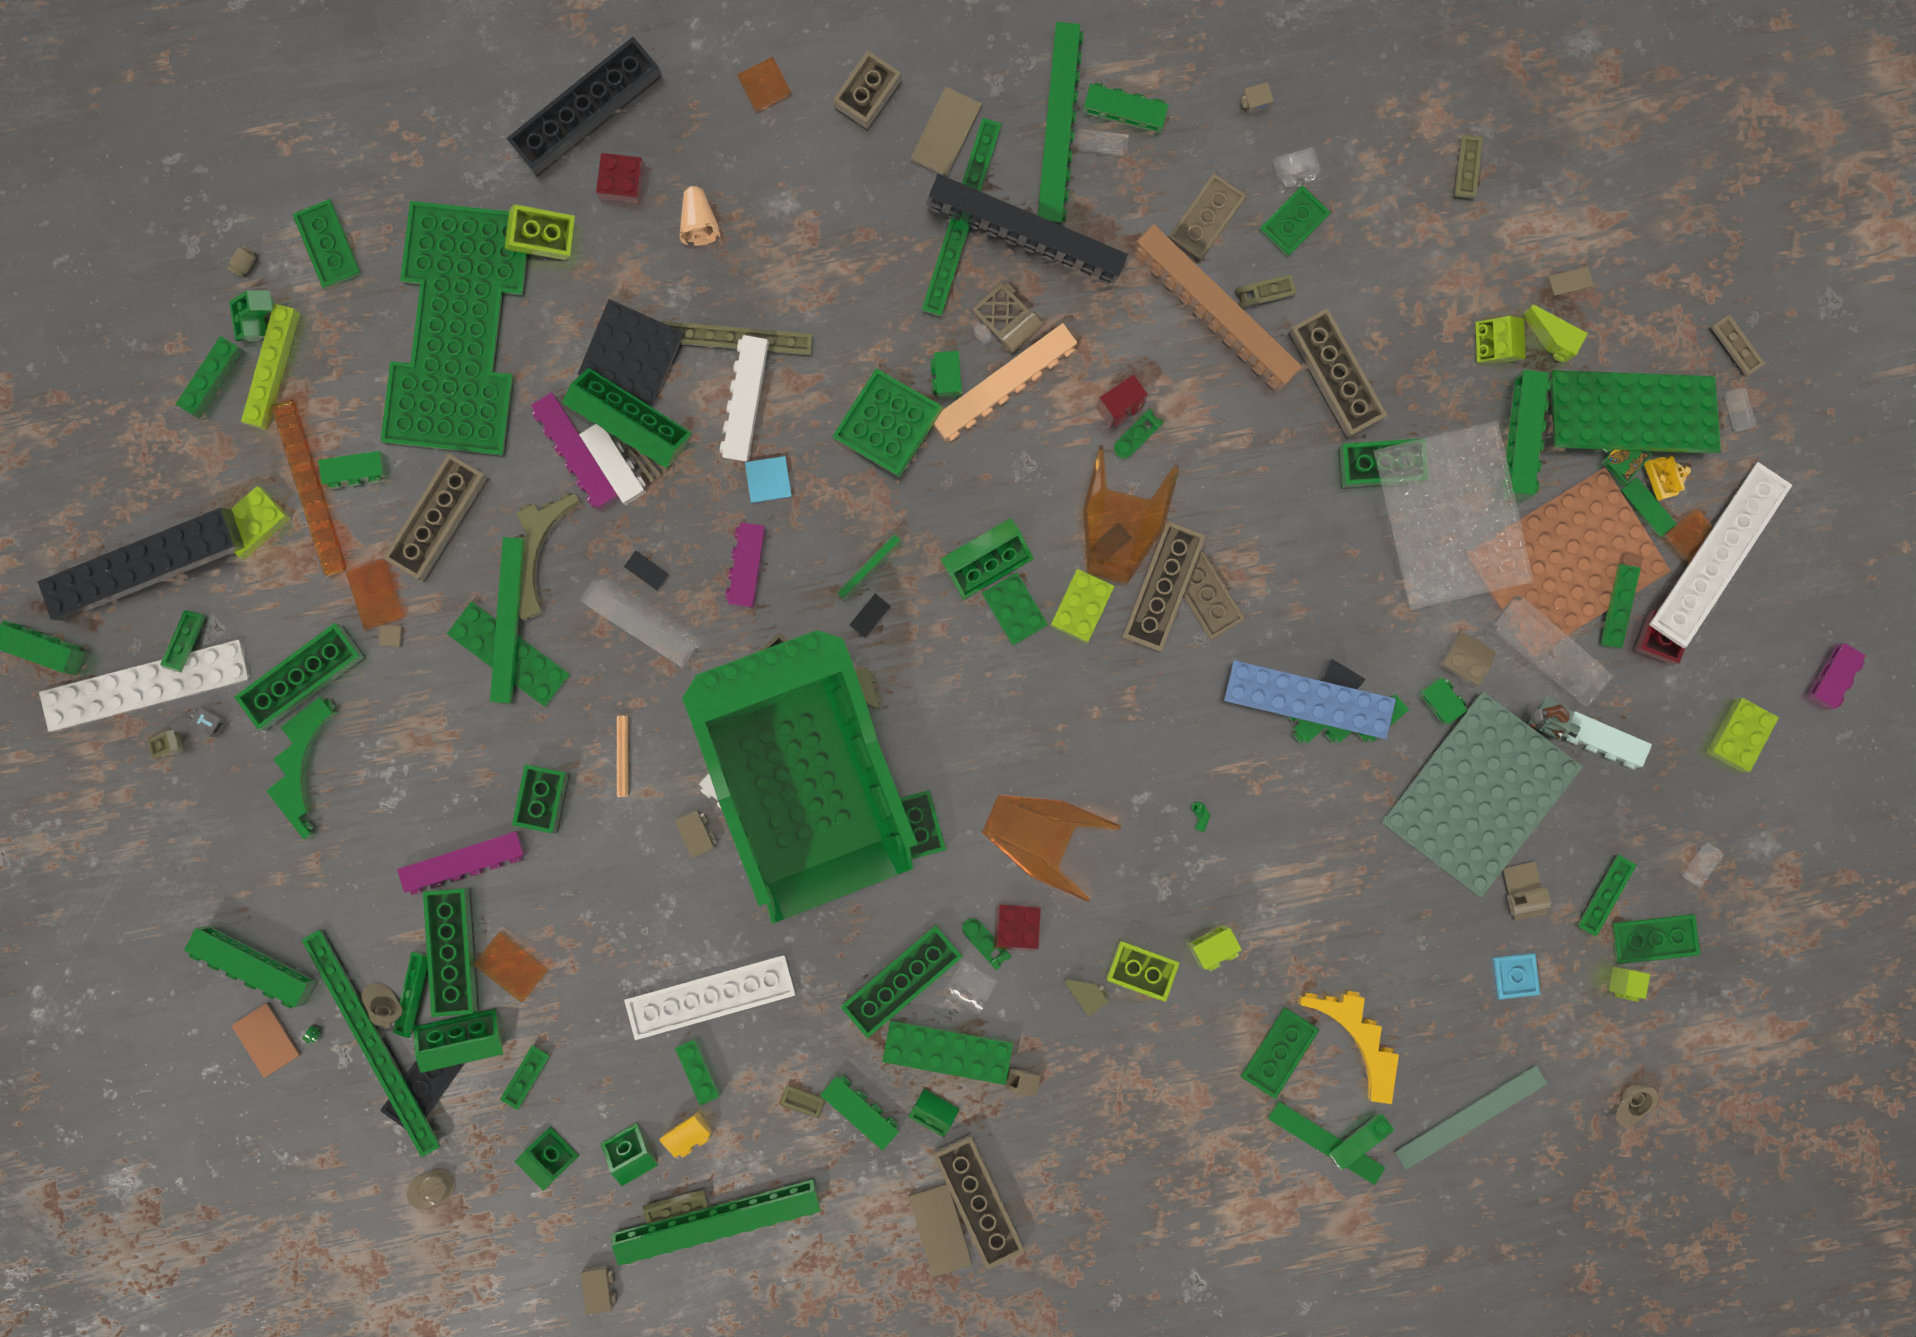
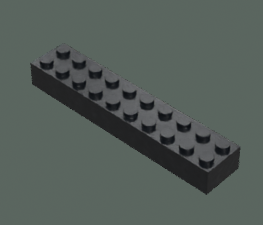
M937 174L928 196L926 205L930 206V210L936 213L941 211L947 213L948 217L955 221L960 219L966 221L968 226L974 229L980 227L993 237L999 235L1012 245L1018 243L1024 246L1023 249L1028 252L1035 253L1037 251L1043 254L1042 257L1047 260L1053 261L1056 259L1066 268L1072 269L1075 267L1080 270L1081 274L1089 277L1091 275L1096 276L1104 284L1110 285V283L1114 284L1128 256L1125 252L940 174Z
M220 507L37 582L50 619L63 621L245 547L232 510Z

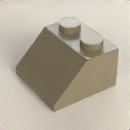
M1460 631L1439 666L1473 687L1480 686L1489 671L1496 652Z

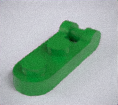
M1150 408L1116 441L1114 453L1118 458L1127 459L1131 457L1163 425L1164 421L1161 418L1158 419ZM1147 420L1152 424L1149 429L1144 425Z
M969 918L965 920L962 926L963 934L997 971L1001 967L1000 965L1005 960L1008 961L1012 956L1006 949H997L1000 954L994 959L991 956V953L996 950L994 949V936L978 919Z

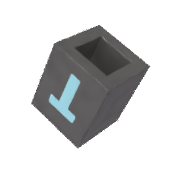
M199 706L190 715L191 721L189 725L209 737H216L226 719L206 707Z

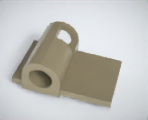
M1536 861L1504 868L1503 873L1509 894L1507 899L1514 920L1518 921L1548 914L1547 908L1551 907V900L1547 888L1541 887Z

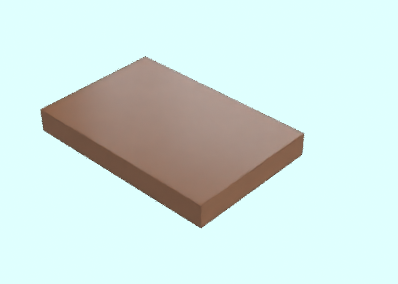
M269 1003L262 1005L231 1025L263 1078L268 1077L301 1055Z

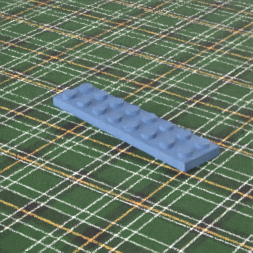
M1234 660L1224 701L1387 739L1396 699Z

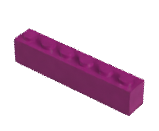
M551 392L531 405L534 409L531 412L537 422L541 421L545 427L542 429L548 439L552 438L556 445L553 448L559 457L563 455L567 462L564 465L569 473H575L578 478L575 482L581 491L585 489L589 495L586 499L592 508L596 506L598 510H601L617 500L619 496L580 437L579 432L556 396Z
M515 831L399 868L397 871L404 893L411 892V895L424 892L423 888L430 886L431 889L443 886L442 882L449 879L452 883L462 880V875L470 873V876L483 873L482 869L490 867V870L502 867V862L510 861V864L522 861L521 856L527 854L520 831Z

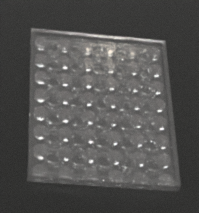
M1498 421L1374 450L1410 610L1534 582Z

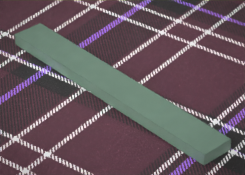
M1535 1065L1394 1152L1404 1169L1407 1170L1547 1085V1082Z

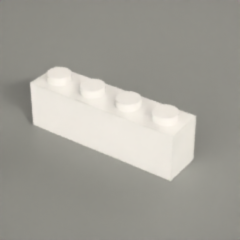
M597 424L579 434L625 506L646 493L644 490L645 482L640 475L638 477L635 476L632 471L635 469L629 458L625 460L621 454L625 451L618 441L614 443L611 438L613 434L606 432Z

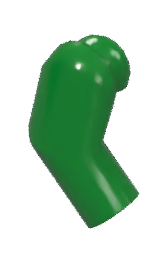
M1194 802L1192 811L1198 818L1195 829L1205 832L1210 813L1204 803Z

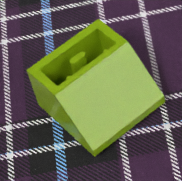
M1506 316L1475 322L1477 363L1512 362L1526 359L1524 318Z

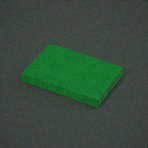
M1301 185L1259 230L1289 257L1331 214V211Z

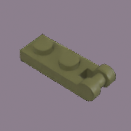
M1292 274L1236 288V293L1240 296L1241 302L1239 304L1242 309L1297 294ZM1253 291L1254 298L1248 299L1247 293Z

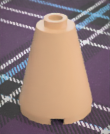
M690 186L683 194L680 240L688 245V242H694V246L710 244L716 241L717 235L720 237L719 226L704 190L698 186Z

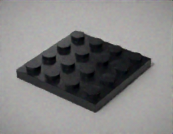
M608 299L578 375H581L586 369L590 368L653 408L685 332Z

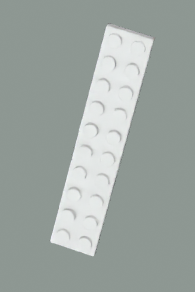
M1757 462L1649 625L1682 648H1686L1792 485Z
M241 640L190 652L182 673L163 668L160 665L162 660L41 691L39 695L48 732L251 680Z

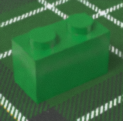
M1441 677L1419 694L1445 726L1461 716L1467 709L1464 699L1460 695L1456 696L1452 689L1454 687L1451 682Z

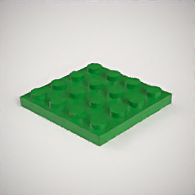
M876 368L832 437L900 477L944 408Z

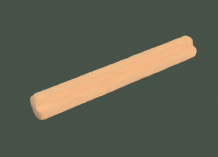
M617 716V796L627 797L629 795L628 716Z

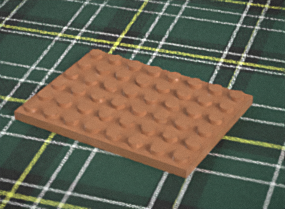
M1606 467L1465 553L1530 657L1535 656L1608 610L1618 563L1641 568L1635 593L1671 572Z

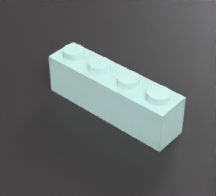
M1573 712L1574 716L1571 722L1580 726L1581 729L1576 738L1565 733L1563 736L1567 737V742L1578 745L1579 742L1586 745V750L1597 753V751L1605 754V758L1616 761V759L1623 761V765L1635 770V767H1643L1652 744L1583 714Z

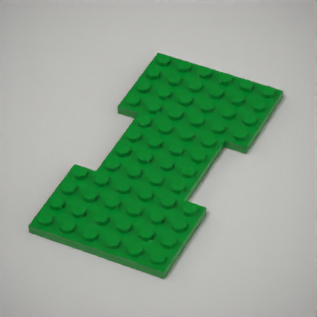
M410 201L400 281L402 283L420 284L411 363L390 361L381 443L504 456L513 375L493 372L503 293L523 295L528 253L505 249L509 211Z

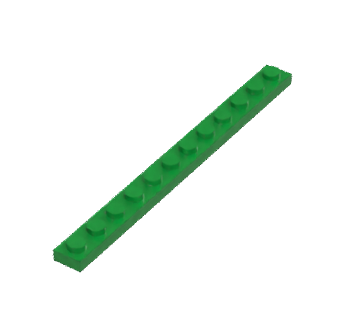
M322 929L305 937L301 941L419 1155L422 1158L440 1148L441 1145L375 1025L370 1021L364 1005Z

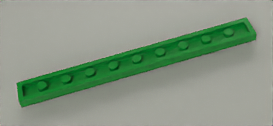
M982 117L962 184L978 191L982 190L1002 123ZM950 219L922 307L924 312L942 316L970 228L966 221Z

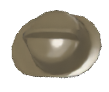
M372 983L363 989L362 1001L373 1024L387 1029L390 1024L400 1018L402 1007L389 987L380 983Z
M1640 1085L1628 1087L1624 1091L1621 1104L1616 1111L1617 1123L1622 1127H1630L1639 1122L1658 1104V1092L1654 1088Z
M444 1169L431 1170L410 1182L407 1188V1199L416 1209H430L451 1197L455 1188L454 1178Z

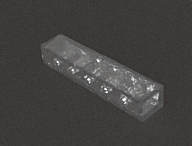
M592 580L579 601L683 669L686 668L698 650L694 646L695 641L687 636L684 639L677 635L679 631L669 624L667 627H664L660 624L661 619L652 613L650 616H647L643 613V607L635 602L633 605L626 602L627 597L618 591L615 594L608 590L610 586L599 580L597 583Z

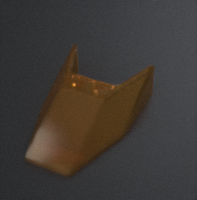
M1099 445L1083 507L1087 570L1089 574L1124 583L1130 581L1164 529L1179 473V465L1175 464L1154 496L1146 499L1110 490L1107 487L1104 449L1102 445Z
M998 795L982 834L1030 877L1089 902L1090 898L1059 870V864L1075 828L1082 826L1120 830L1121 825L1064 801Z

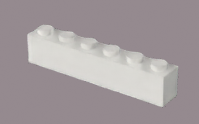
M743 335L742 340L739 339L737 351L740 352L739 360H735L734 372H737L736 379L731 382L730 392H733L732 401L729 400L727 404V412L730 413L729 420L724 422L723 433H726L725 441H721L720 453H723V458L749 462L769 346L768 339Z

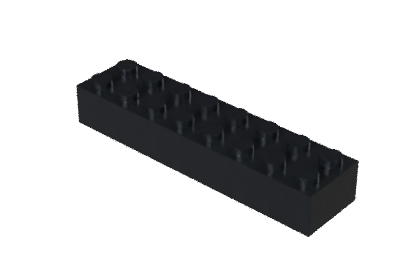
M633 36L506 139L532 172L537 175L662 75L661 71Z

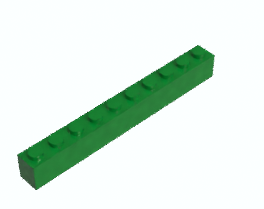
M1056 22L1038 205V216L1059 225L1062 224V221L1066 222L1067 209H1063L1064 202H1068L1069 189H1065V184L1070 182L1071 170L1067 169V163L1072 161L1073 150L1069 149V142L1074 140V130H1071V122L1075 123L1076 110L1072 109L1073 103H1077L1078 90H1074L1075 83H1079L1080 71L1076 70L1077 63L1081 64L1082 51H1078V45L1083 43L1084 31H1080V24Z
M809 1180L612 1233L611 1247L618 1266L631 1264L638 1260L650 1259L665 1253L669 1254L679 1249L691 1248L706 1242L710 1243L720 1238L732 1237L743 1232H751L761 1227L773 1226L784 1221H792L802 1216L814 1215L817 1212H821L820 1199L814 1180Z

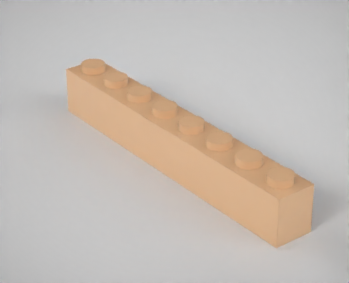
M1062 323L942 410L933 426L945 442L949 439L950 441L955 440L961 435L960 431L965 427L969 429L977 423V418L982 415L983 417L988 416L994 411L993 407L998 403L1000 405L1006 403L1010 399V394L1015 391L1016 393L1021 392L1027 387L1026 383L1028 381L1039 379L1043 375L1042 371L1046 368H1054L1060 363L1059 359L1064 355L1066 358L1076 351L1077 341Z

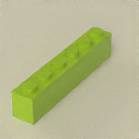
M275 303L273 305V311L271 312L241 422L248 426L268 430L300 313L294 308Z

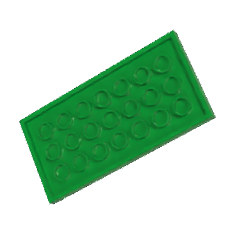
M1552 370L1550 373L1553 441L1555 448L1718 454L1721 451L1715 376Z

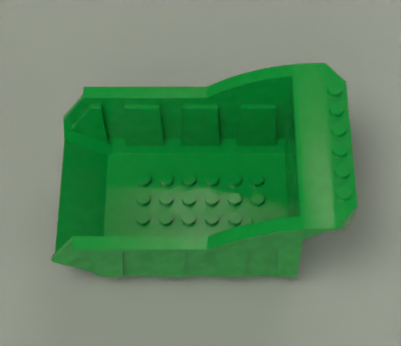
M816 630L695 676L682 701L758 906L765 904L772 924L913 869L910 847L918 844L879 746L870 713L843 638Z

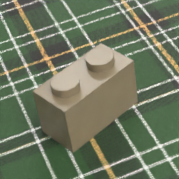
M696 810L674 821L691 859L716 848L715 843H717L714 833L712 831L709 832L706 824L709 823L704 812L700 814L699 810Z
M609 1266L583 1269L581 1281L586 1315L611 1312L614 1308L613 1305H616L615 1292L611 1291V1284L614 1282L613 1272L609 1271Z

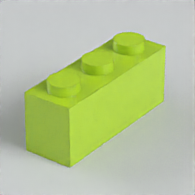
M1613 966L1609 991L1615 992V997L1638 1002L1639 998L1646 999L1650 974Z

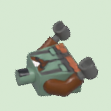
M1547 696L1531 713V719L1528 723L1539 734L1555 740H1559L1565 733L1576 738L1581 729L1580 726L1571 722L1574 716L1571 710Z

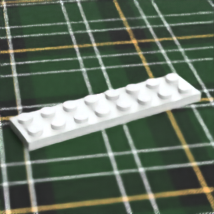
M782 955L625 999L624 1001L634 1038L638 1040L795 996L796 993L786 957Z

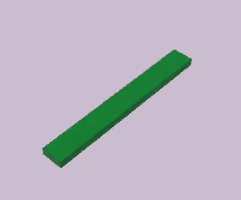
M503 537L490 702L512 703L525 539Z

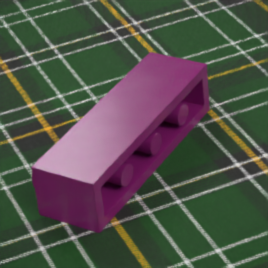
M740 522V526L735 529L734 539H737V546L733 547L731 559L734 560L733 568L730 567L728 574L731 586L726 589L725 600H728L729 605L754 609L766 527L763 525Z

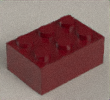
M1133 374L1099 397L1096 408L1109 427L1113 425L1118 427L1126 421L1129 414L1134 416L1143 410L1142 407L1145 406L1148 394Z

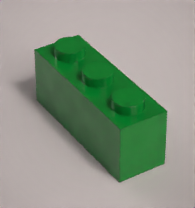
M381 451L318 460L321 484L328 487V489L341 488L342 484L358 486L361 485L362 481L368 480L369 483L381 482V478H387L384 453Z
M697 1037L677 1046L675 1050L699 1105L701 1106L719 1098L721 1092Z

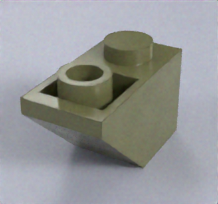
M868 667L855 670L866 703L874 708H880L879 703L882 702L879 690L875 691L873 683L877 682L874 671H869Z

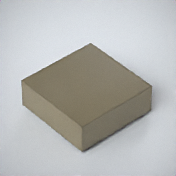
M380 625L379 646L401 647L402 626Z

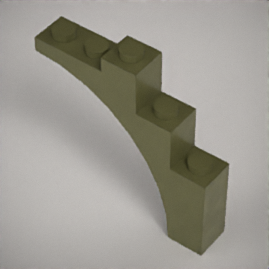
M567 493L561 496V500L556 503H546L542 506V510H539L537 505L529 503L520 508L521 511L516 513L526 533V536L521 534L514 537L525 539L519 615L524 621L543 613L536 586V565L540 549L556 522L568 511L582 503L576 493Z

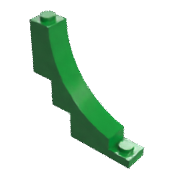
M324 697L317 698L280 727L293 744L273 759L285 776L266 790L303 840L310 839L315 835L313 825L309 820L303 819L312 812L308 802L305 781L308 757L321 730L337 715L334 710L336 708L334 703L329 698L325 699Z

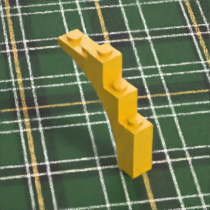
M1347 991V994H1341L1340 1002H1338L1337 997L1332 996L1319 999L1317 998L1318 994L1305 992V996L1299 995L1298 1004L1328 1014L1339 1022L1353 1037L1362 1053L1367 1069L1368 1099L1373 1102L1392 1104L1399 1054L1393 1052V1048L1381 1047V1050H1379L1382 1026L1376 1024V1020L1364 1019V1022H1362L1365 998L1360 997V993L1354 991Z

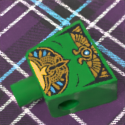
M1603 449L1607 454L1603 457L1601 463L1621 486L1628 484L1652 454L1649 451Z

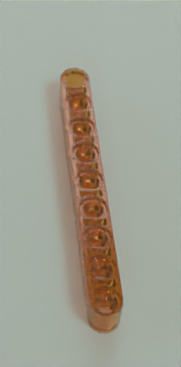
M293 399L272 405L274 418L323 573L326 577L347 571L346 562L296 404Z

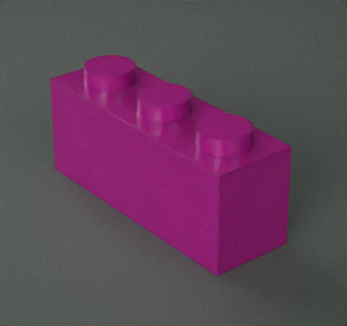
M1846 643L1837 644L1810 691L1808 698L1828 710L1840 707L1845 699L1843 695L1846 690H1849L1854 684L1855 680L1853 678L1856 672L1863 668L1865 664L1863 660L1866 655Z

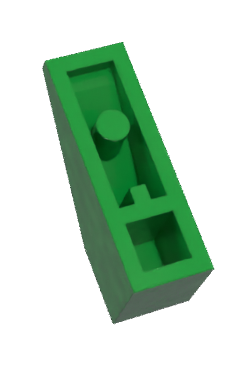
M1382 1113L1376 1114L1328 1154L1339 1168L1343 1170L1379 1144L1395 1129Z

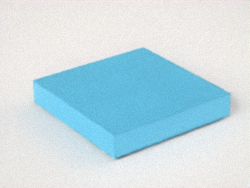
M785 456L745 462L751 503L792 497Z
M1535 953L1493 958L1499 1000L1540 995Z

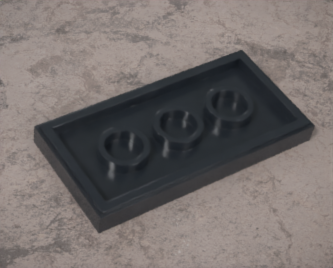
M415 1061L406 1073L404 1080L426 1118L461 1071L463 1065L458 1064L421 1073L418 1063ZM388 1098L380 1111L405 1129Z

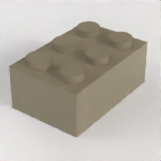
M867 50L833 99L834 107L868 129L902 81L901 72Z

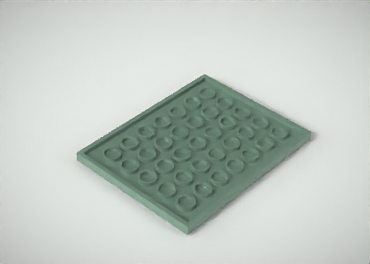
M1482 691L1381 822L1482 898L1583 766Z

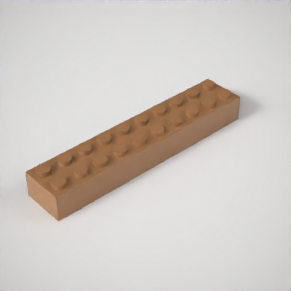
M1155 224L1137 240L1134 248L1136 258L1142 263L1145 261L1155 276L1158 277L1160 275L1165 280L1164 284L1171 291L1175 290L1179 294V299L1184 304H1190L1194 308L1193 312L1200 319L1204 318L1209 323L1208 326L1213 332H1219L1224 337L1223 341L1229 347L1233 346L1238 351L1237 354L1242 360H1248L1253 365L1252 369L1258 375L1266 377L1268 379L1267 383L1271 388L1281 391L1299 372L1302 366Z

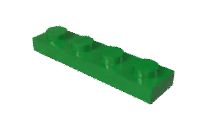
M1618 563L1600 644L1623 648L1641 570L1640 567Z
M1616 855L1577 927L1594 937L1598 936L1635 870L1636 864L1621 855Z
M411 952L399 1002L402 1007V1015L399 1019L395 1020L392 1032L402 1037L411 1038L416 1012L419 1008L421 991L424 987V978L428 969L427 955Z

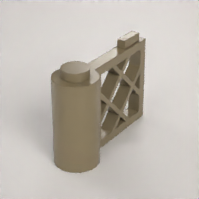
M1001 282L972 309V312L1000 339L1011 353H1014L1043 326V318L1037 311L1034 313L1029 311L1014 295L1016 291L1008 283L1004 285ZM1001 290L1007 294V302H995L996 295ZM983 306H992V316H983L979 310ZM995 306H1007L1006 316H995ZM1009 306H1018L1022 312L1018 316H1009ZM1006 320V327L999 332L994 327V321Z

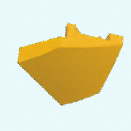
M1672 455L1667 458L1660 457L1649 460L1644 464L1658 501L1674 497L1685 489L1684 483L1691 469L1688 466H1681Z

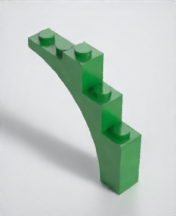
M1396 694L1390 696L1396 699L1390 726L1409 711L1408 707ZM1287 716L1292 722H1297L1291 729L1294 731L1292 735L1299 743L1302 741L1304 744L1309 743L1324 729L1326 730L1325 736L1332 743L1334 741L1340 743L1352 733V731ZM1357 733L1364 742L1368 741L1371 743L1377 739V737Z

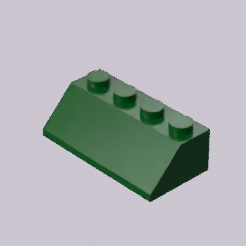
M1009 518L942 557L940 560L964 600L1034 558L1019 528Z
M496 1008L413 1027L415 1058L421 1073L504 1054Z

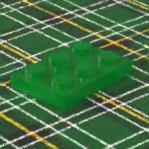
M1017 572L981 593L1012 646L1048 626Z

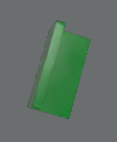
M923 1089L908 1118L944 1138L952 1126L959 1108Z

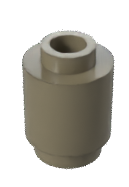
M243 246V248L238 247L230 259V265L227 269L243 277L244 273H248L256 259L253 256L255 252L246 246Z

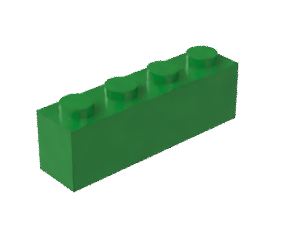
M1095 83L1089 86L1083 113L1161 133L1169 104H1166L1161 99L1154 98L1151 100L1139 93L1132 95L1120 88H1114L1113 90L1106 88L1104 84Z
M220 336L176 402V405L200 419L244 353V350Z
M837 1074L820 1096L883 1151L899 1133L900 1129L897 1128L899 1124L891 1117L887 1119L882 1114L883 1110L876 1103L871 1105L866 1100L867 1095L860 1089L857 1091L850 1086L852 1082L844 1075L840 1077Z

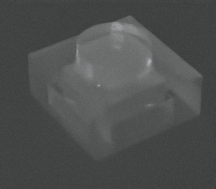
M978 322L972 326L974 335L986 346L991 341V331L986 325L983 324L981 326Z

